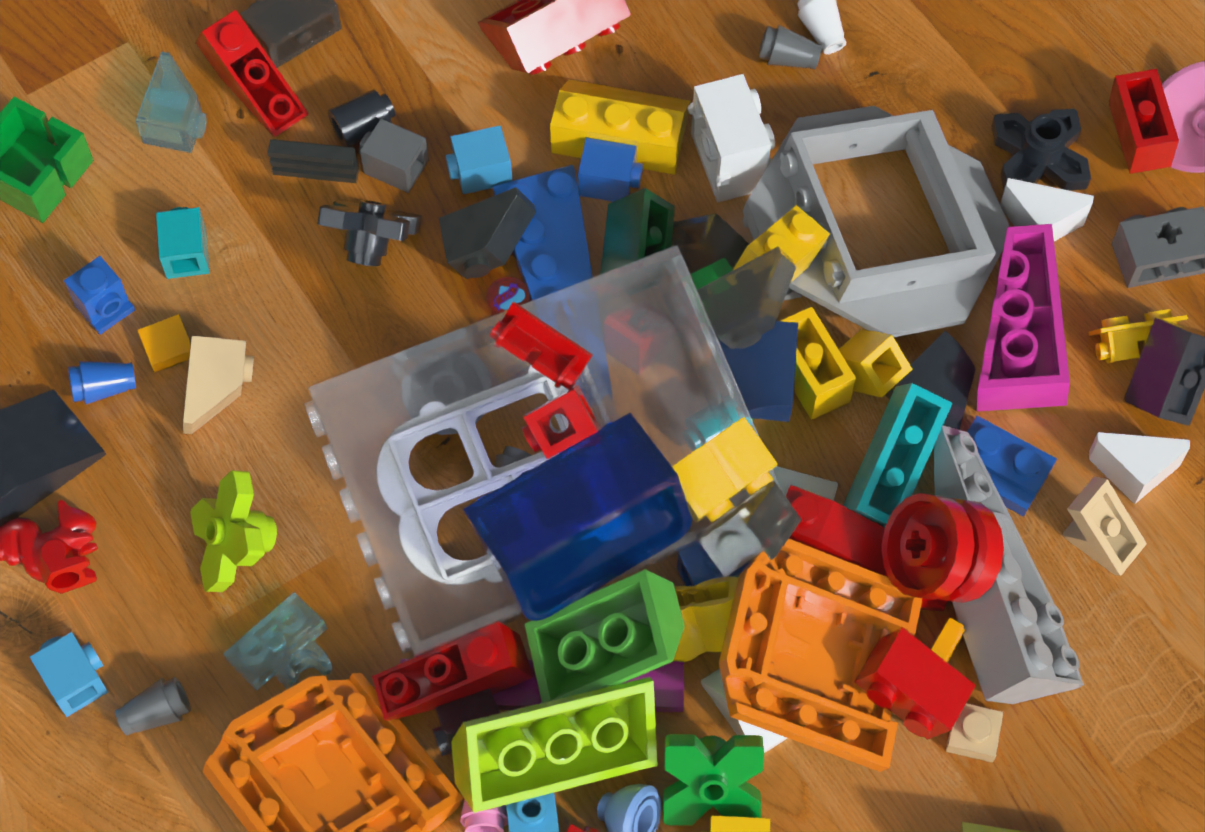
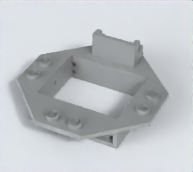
M876 106L797 118L746 201L742 220L745 228L749 227L755 240L797 205L827 230L830 235L809 268L778 294L780 300L800 298L803 295L868 331L892 334L893 337L964 324L1004 248L1007 227H1010L981 162L948 145L933 110L893 116ZM905 149L950 254L856 270L813 164Z

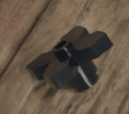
M1076 109L1051 110L1049 114L1040 115L1030 122L1019 113L996 114L994 116L991 128L995 146L1014 155L1003 164L1000 173L1003 190L1008 178L1037 184L1042 175H1045L1063 190L1071 191L1088 188L1091 180L1088 159L1068 148L1078 139L1081 132Z
M336 200L333 202V205L320 206L317 224L346 229L344 249L348 251L347 261L367 266H380L382 256H387L389 239L403 241L408 238V234L415 235L419 233L422 215L397 210H385L386 204L376 201L360 200V203Z

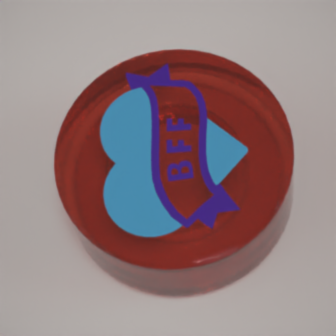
M503 277L497 279L489 286L486 294L487 307L495 319L502 321L513 301L529 311L530 291L527 285L520 279Z

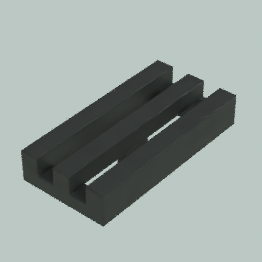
M276 139L270 140L268 156L271 157L270 164L273 166V175L357 184L359 169L355 148Z

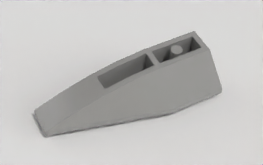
M943 425L934 444L935 495L981 502L994 513L1002 529L1004 544L1002 565L992 587L979 599L965 603L953 602L958 622L964 625L963 629L965 631L963 636L985 701L1016 704L1074 690L1083 686L1084 684L1078 670L1080 667L1079 659L1074 650L1069 646L1063 629L1064 619L1062 613L1054 604L978 453L975 441L968 432Z

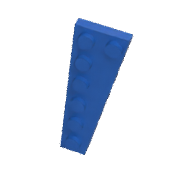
M569 165L493 186V196L516 187L535 205L536 213L513 250L535 316L593 354L575 383V386L579 385L590 407L612 402V390L574 166Z

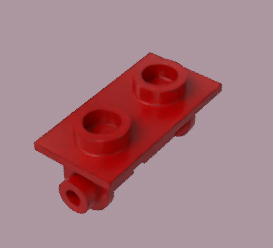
M514 301L511 303L502 321L499 320L489 337L496 341L495 347H503L520 360L532 365V368L555 382L554 386L556 388L562 385L568 390L571 389L593 356V354Z

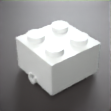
M744 74L695 86L693 103L687 107L689 114H692L691 135L717 203L751 194L771 162L770 150L775 148L772 128L768 123L763 125L759 115L761 114V103L757 91L749 89Z

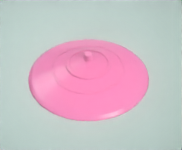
M1205 61L1182 68L1162 83L1179 138L1171 167L1185 172H1205Z

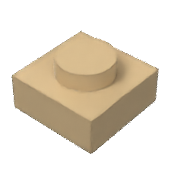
M965 704L952 730L949 731L946 752L993 762L997 753L1004 712Z

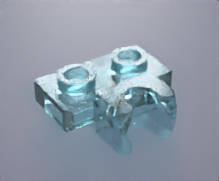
M295 592L223 653L228 663L256 691L274 675H276L278 681L285 688L289 689L299 683V674L306 668H315L323 675H328L332 670V664L328 656L314 642L328 628L324 620Z

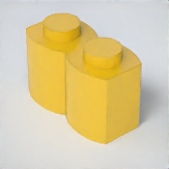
M743 417L666 470L663 476L696 522L706 516L713 523L735 507L730 500L732 497L744 489L751 496L774 479L769 472L778 463L746 418Z
M739 577L714 578L693 587L675 586L685 627L673 661L687 662L706 651H722Z

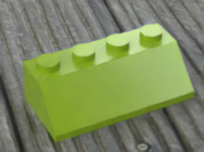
M647 677L463 722L451 741L456 786L473 813L658 766L654 681Z

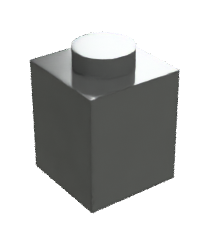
M380 119L373 132L368 131L364 135L359 146L364 174L407 193L410 192L429 161L425 137L383 119Z

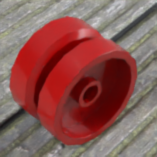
M918 493L905 498L892 511L884 528L881 549L883 566L889 580L902 594L917 598L965 603L979 599L992 587L1001 570L1004 544L1002 529L994 513L981 502Z

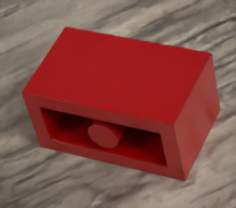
M1157 68L1116 75L1108 104L1129 174L1171 167L1179 138Z
M903 627L878 640L854 681L855 684L866 691L867 697L874 704L889 709L903 720L907 730L927 740L952 730L976 686Z

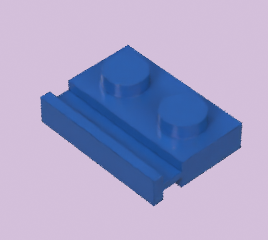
M977 415L967 432L975 441L978 453L1006 508L1024 517L1053 469L1057 458Z

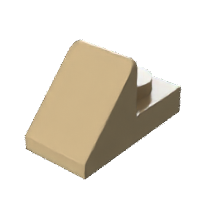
M1093 477L1067 508L1074 520L1063 532V536L1114 575L1121 576L1147 544L1108 479Z

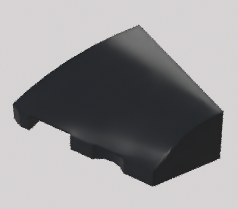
M944 331L910 365L913 370L888 391L885 396L890 399L896 386L913 383L952 402L943 425L960 430L976 368L960 344L949 333Z

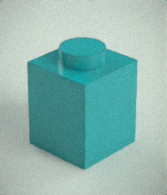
M176 207L170 211L156 213L159 258L166 278L172 279L210 274L207 230L200 207Z

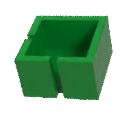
M14 96L0 112V200L44 223L66 196L63 186L72 188L94 160L83 132L54 117L48 120L45 112Z

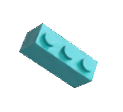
M913 383L896 386L843 506L885 528L892 511L905 498L912 496L952 406V402Z

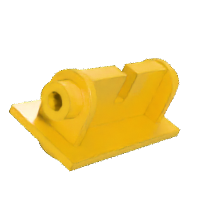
M1171 309L1144 313V322L1129 324L1128 316L1101 320L1102 328L1089 331L1088 333L1089 336L1100 335L1101 343H1096L1095 345L1096 356L1099 361L1106 360L1109 364L1115 361L1140 358L1137 341H1143L1145 346L1155 317L1176 324L1179 321L1187 320L1188 317L1187 315L1172 317Z

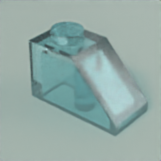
M161 51L137 115L136 124L143 144L192 153L196 139L202 138L204 135L207 117L205 113H202L197 94L170 53Z

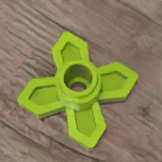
M231 470L219 482L217 499L202 498L191 508L190 514L194 535L204 539L207 543L200 567L205 592H224L234 583L237 566H253L264 556L265 552L271 551L275 545L277 528L274 519L271 516H266L262 511L250 510L254 492L248 471Z

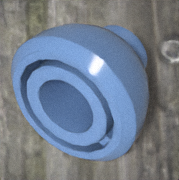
M631 784L620 788L614 794L610 792L605 793L599 801L597 816L599 820L605 822L607 832H656L661 818V799L654 786Z

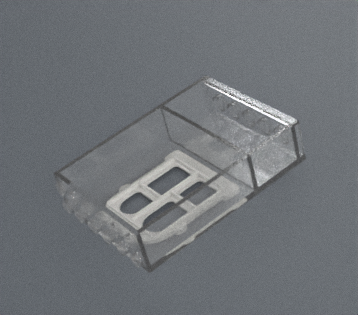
M678 245L520 305L593 354L574 386L579 385L601 427L595 434L549 459H546L542 451L504 467H495L488 458L475 425V421L479 416L534 394H544L548 401L568 391L562 385L556 388L554 386L555 382L503 347L497 348L494 346L496 341L489 337L497 322L499 320L502 321L507 311L308 387L312 401L304 403L307 415L316 437L326 435L329 444L321 447L333 480L343 478L346 488L340 490L339 494L350 523L360 521L364 531L356 536L367 566L377 564L381 577L374 579L384 609L388 610L394 607L399 621L392 623V629L402 654L411 651L413 657H417L497 621L504 625L582 594L585 590L597 588L676 556L679 551L728 531L730 533L772 517L787 504L776 475L771 470L769 473L774 479L751 496L744 489L732 497L730 500L735 507L713 523L706 516L696 522L663 476L666 470L743 417L746 418L758 435ZM555 414L560 430L567 429L568 419L562 414ZM448 428L455 429L459 433L472 465L473 477L448 489L436 491L424 488L415 481L410 473L408 463L410 452L416 443L425 437ZM562 463H572L578 471L590 500L591 511L587 515L552 529H546L539 522L526 490L525 481L532 475ZM502 489L506 491L524 535L521 541L468 561L454 559L446 554L439 545L437 538L438 523L444 513L456 505L494 490Z

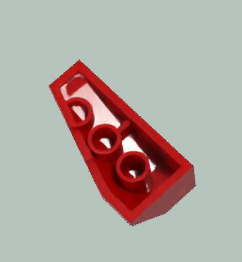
M790 484L768 542L775 536L781 535L888 577L883 566L881 549L884 527L833 500ZM922 598L920 610L944 611L947 601Z

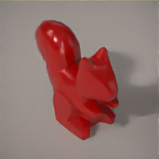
M59 500V526L48 532L43 533L40 526L29 518L20 517L12 519L0 527V561H6L9 566H16L21 563L31 578L45 583L49 590L63 594L96 582L95 571L86 568L90 565V560L86 555L96 551L98 546L96 543H90L93 540L91 533L94 532L97 526L95 518L83 510L68 506L64 500Z

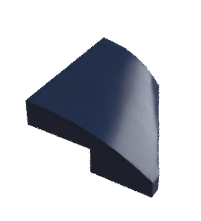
M745 321L708 326L707 339L709 344L713 343L722 363L721 370L727 383L731 384L736 394L735 401L742 417L790 421L794 392L798 335L797 322Z

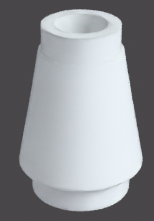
M799 0L798 7L800 10L798 17L816 42L822 45L824 54H831L842 49L846 45V40L836 0Z

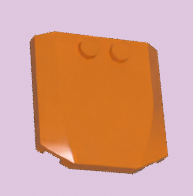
M775 536L739 574L719 659V668L730 717L878 772L889 769L898 723L890 720L892 712L889 709L874 704L867 697L866 691L855 684L854 681L881 637L901 627L912 635L916 634L922 598L902 594L891 584L888 577L784 536Z
M352 673L349 679L327 681L325 675L308 677L232 720L223 733L217 748L205 762L203 774L248 832H431L454 813L463 801V796L400 719L389 721L383 719L376 690L362 673Z

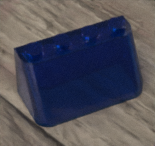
M631 412L616 421L607 423L595 434L565 449L535 468L523 472L516 479L490 494L483 495L476 502L463 509L469 524L525 617L532 621L543 620L554 615L677 542L687 533L692 523V516L677 472Z

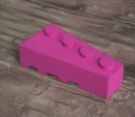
M1052 224L1007 227L997 290L984 352V361L978 385L977 412L1067 406L1070 379Z

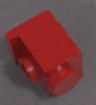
M576 385L528 412L523 417L527 425L522 427V431L533 451L537 453L542 450L546 459H549L599 431L601 425L579 385ZM555 414L564 415L568 419V428L563 431L554 429L551 424L552 416Z

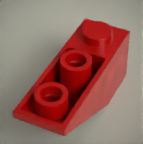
M237 10L232 11L200 33L195 43L223 82L274 138L309 115Z
M499 621L372 676L383 719L386 721L434 710L435 707L489 688L493 695L533 678L520 634Z

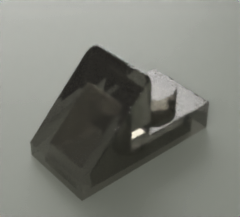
M773 480L695 536L726 578L762 551H765L770 560L774 559L802 519Z

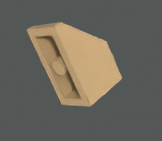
M192 336L183 433L193 434L241 396L242 382H252L254 356L245 355L246 341Z

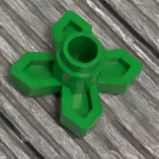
M668 734L665 736V770L679 779L663 790V822L665 825H693L712 806L722 816L761 818V791L747 782L763 771L764 742L761 735H733L727 742L723 738L713 735L700 739L695 734Z

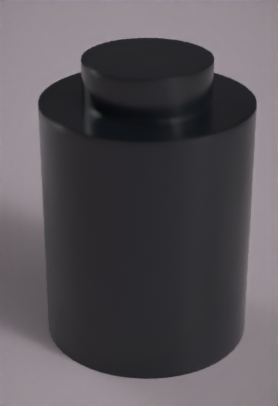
M375 89L328 110V117L334 132L344 147H351L361 142L368 131L373 132L380 119L392 123L391 118L396 116L389 97L385 93L379 95Z

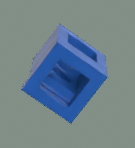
M98 256L64 280L74 306L99 335L135 311L133 304L127 297L121 279L101 256Z

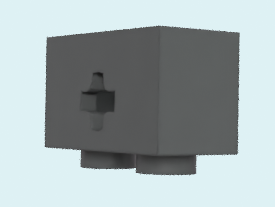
M1204 206L1192 209L1177 207L1165 214L1150 217L1135 215L1120 222L1112 241V247L1127 288L1205 273Z

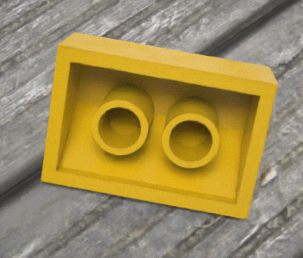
M569 79L559 90L550 124L551 153L582 158L586 138L636 145V162L643 163L644 170L675 175L689 115L687 107L691 104V101Z

